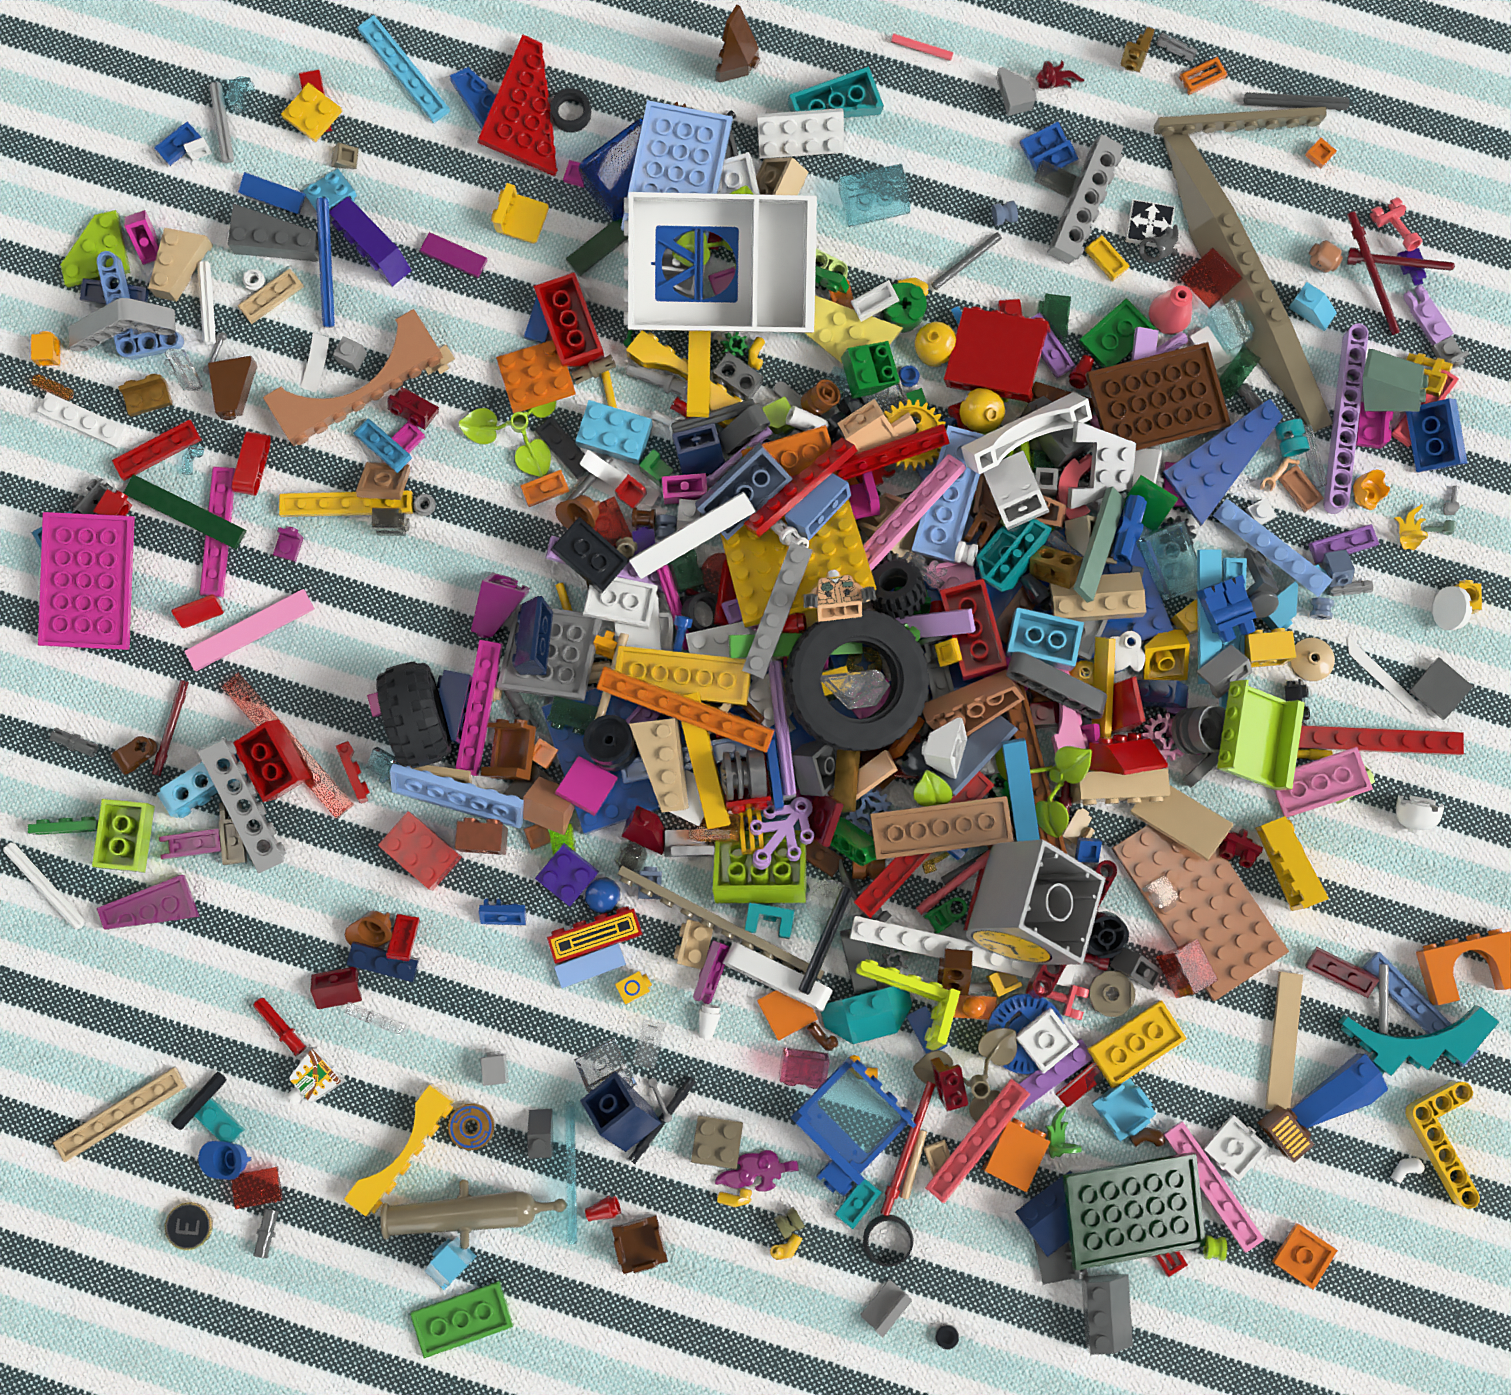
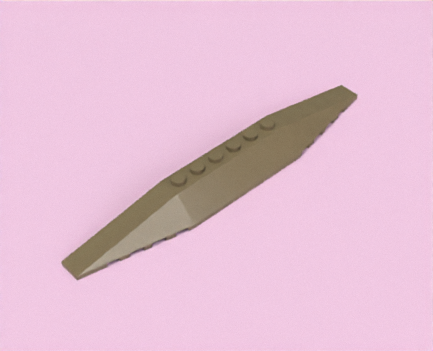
M1174 133L1170 136H1163L1168 158L1171 160L1173 167L1172 173L1174 178H1176L1178 195L1181 197L1184 217L1187 219L1189 226V235L1248 351L1251 350L1257 358L1258 364L1265 368L1271 376L1272 382L1277 384L1282 390L1283 396L1296 408V413L1312 433L1332 425L1333 422L1292 322L1235 209L1189 135Z

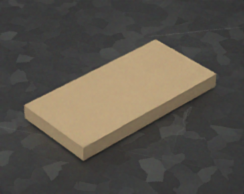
M1169 785L1170 796L1163 798V802L1151 803L1149 799H1142L1141 803H1136L1131 809L1132 815L1206 861L1210 859L1233 827V823Z

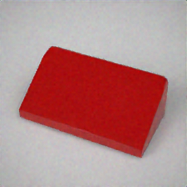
M214 594L171 610L183 629L224 613L219 598Z

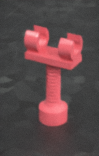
M1396 197L1390 200L1391 204L1388 205L1390 212L1384 214L1383 209L1379 206L1372 209L1373 213L1370 214L1372 221L1377 223L1378 228L1391 222L1404 238L1402 244L1407 251H1413L1422 243V238L1417 233L1411 234L1399 219L1406 210V206L1403 205L1400 198Z
M1037 982L1036 989L1039 993L1043 994L1044 987L1042 988L1040 982ZM1071 985L1068 995L1052 991L1046 997L1065 1004L1062 1015L1082 1020L1084 1012L1072 1009L1075 995L1088 998L1090 990Z

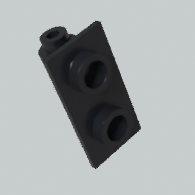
M1298 679V684L1295 681H1286V686H1284L1286 701L1299 700L1305 703V698L1309 697L1308 685L1304 684L1301 679ZM1305 704L1302 724L1307 726V720L1310 719V709Z

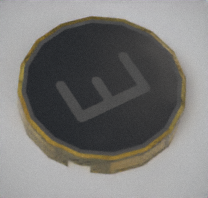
M195 1202L182 1203L173 1208L165 1222V1234L169 1242L182 1250H191L203 1245L210 1237L213 1229L211 1214L208 1213L202 1204Z

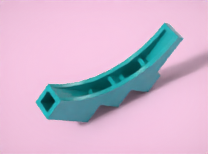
M1474 1005L1462 1018L1448 1027L1430 1034L1413 1037L1376 1033L1362 1027L1345 1015L1338 1021L1343 1026L1341 1030L1350 1038L1356 1036L1361 1041L1359 1045L1368 1053H1371L1372 1050L1374 1051L1369 1057L1370 1060L1380 1070L1382 1075L1386 1073L1390 1076L1395 1073L1408 1056L1409 1059L1407 1061L1417 1069L1422 1067L1428 1070L1443 1051H1445L1443 1055L1454 1064L1456 1061L1465 1064L1499 1023L1496 1018L1477 1005Z

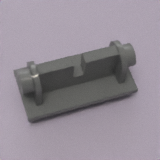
M102 478L99 481L94 479L86 488L90 492L84 498L80 495L72 504L75 508L72 512L74 513L78 510L79 514H94L93 510L97 505L93 501L95 499L100 501L107 489L112 491L114 488L108 483L103 486L101 484Z

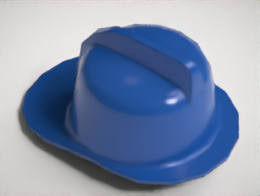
M209 1141L200 1149L198 1161L202 1172L208 1177L233 1180L246 1168L247 1162L251 1161V1157L247 1156L244 1147L237 1143Z

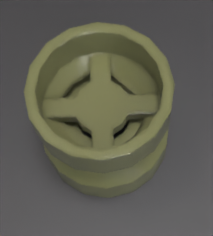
M794 1206L788 1209L785 1215H778L774 1218L785 1239L790 1237L793 1231H800L805 1227Z

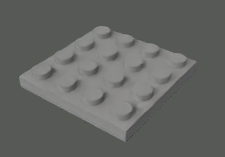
M519 604L515 609L497 688L505 691L584 701L596 651L593 642L596 635L600 633L602 619L583 616V612L551 608L553 620L546 675H520L512 664V657L516 653L517 647L515 645V634L519 631L517 615L521 611L522 606Z

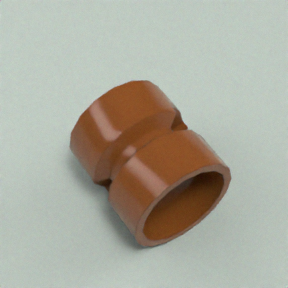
M821 380L802 395V409L821 417L839 402V388L830 380Z
M886 859L874 860L864 866H860L852 861V879L865 880L869 876L871 880H874L884 870Z

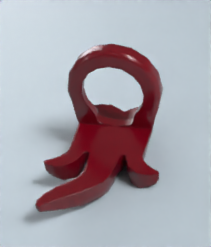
M1048 60L1044 61L1043 68L1036 77V81L1039 83L1038 88L1052 89L1059 86L1071 88V83L1065 79H1073L1078 82H1084L1085 79L1071 70L1061 71L1064 67L1062 60L1057 67H1053L1052 63Z

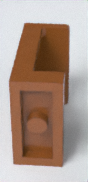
M496 719V723H488L487 727L494 729L490 767H481L480 776L492 779L530 780L536 727L528 725V721L514 719V723H510L509 720Z

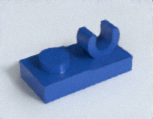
M488 899L484 900V905H479L480 924L526 925L525 905L510 904L501 906L500 899H497L496 905H489Z

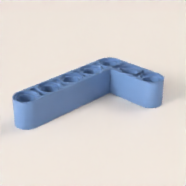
M101 252L97 257V266L106 305L120 298L130 299L121 259L112 252ZM109 258H113V265L106 268V261ZM118 279V286L115 289H111V282ZM129 328L125 332L114 336L116 350L121 356L134 360L180 350L184 345V338L176 331L175 334H172L176 336L175 343L168 345L167 340L170 335H160L151 332L138 334L137 329ZM154 339V347L147 349V341ZM132 343L133 350L126 354L125 346Z

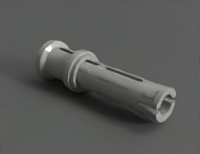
M630 362L626 370L627 376L663 388L665 393L669 394L671 392L682 396L684 400L687 399L688 381L675 378L673 374L667 376L633 362Z

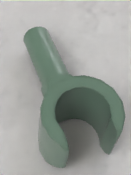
M1445 520L1443 526L1424 527L1423 531L1442 532L1445 535H1451L1456 530L1457 522Z

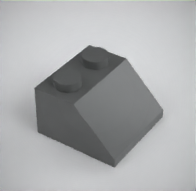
M815 740L802 744L792 753L793 767L801 795L824 796L834 787L837 758L836 748L829 747Z

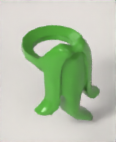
M1063 1106L1055 1114L1051 1125L1045 1126L1048 1131V1140L1050 1141L1049 1154L1052 1159L1055 1156L1061 1157L1064 1153H1079L1082 1151L1080 1145L1065 1142V1128L1068 1122H1061V1119L1065 1114L1066 1106Z

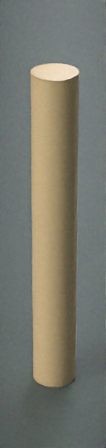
M919 1131L911 1154L900 1195L901 1198L909 1200L927 1134L926 1131Z

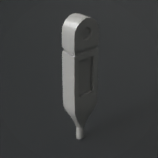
M777 382L774 386L776 396L779 398L785 396L791 407L796 406L802 409L801 396L786 383Z

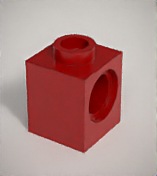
M107 489L93 512L97 515L126 516L133 505L127 501L128 496L119 490H116L114 493Z

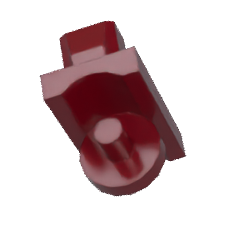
M1242 828L1239 833L1231 831V833L1226 835L1218 846L1220 848L1219 857L1227 860L1232 859L1235 854L1240 857V866L1250 868L1256 858L1262 853L1263 847L1253 843V840L1247 837L1248 830Z

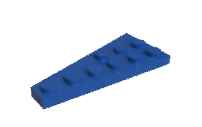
M1271 399L1162 473L1200 526L1203 525L1283 417Z

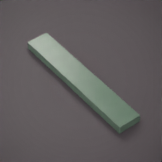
M1113 486L1106 488L1074 586V590L1087 603L1094 600L1125 504V499Z

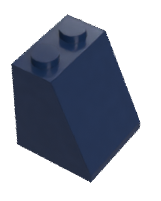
M616 1071L580 1100L599 1135L624 1152L631 1149L661 1124L653 1108Z

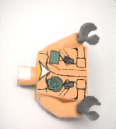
M831 570L826 574L827 578L819 579L818 587H815L810 594L804 595V608H817L818 622L862 617V602L865 603L871 599L876 600L874 587L863 588L858 583H854L851 576H840L837 570Z

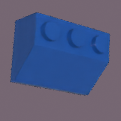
M1448 398L1422 404L1420 411H1406L1416 473L1468 464L1456 399Z

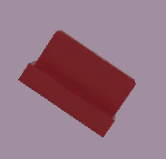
M348 967L311 975L310 991L317 1009L362 1001V995L358 986L357 967Z

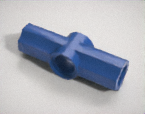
M1129 495L1127 497L1123 514L1116 528V538L1110 555L1115 561L1129 562L1135 543L1142 534L1144 525L1141 522L1147 501L1142 496Z

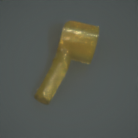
M945 851L938 857L923 862L924 873L928 874L937 871L935 864L950 856V854Z

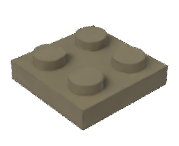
M698 1116L691 1163L736 1170L743 1122Z

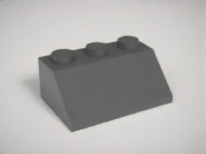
M1128 1274L1083 1276L1081 1280L1085 1345L1090 1355L1114 1354L1132 1347Z

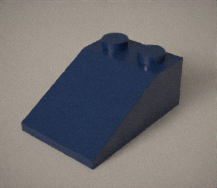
M444 670L443 675L438 677L437 688H439L451 740L457 746H460L472 676Z

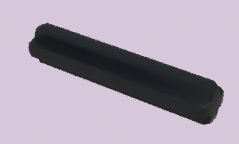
M216 1072L171 1122L176 1129L182 1130L207 1101L227 1081L226 1077L222 1073Z

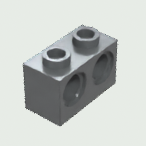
M730 352L725 355L713 371L715 384H721L732 392L733 397L737 396L744 401L752 399L763 384V376ZM725 370H731L734 372V374L729 377L724 376L722 373ZM748 382L751 384V387L743 389L740 387V384Z

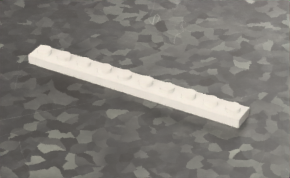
M858 916L853 917L849 939L939 959L940 957L944 958L945 949L973 951L972 966L1029 979L1032 978L1039 965L1004 958L998 954L988 952L970 941ZM1047 965V970L1054 974L1055 966ZM1075 965L1066 966L1056 985L1071 987Z

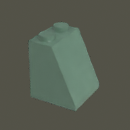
M1368 349L1363 373L1365 411H1420L1421 402L1426 400V389L1424 388H1428V375H1424V366L1375 349Z

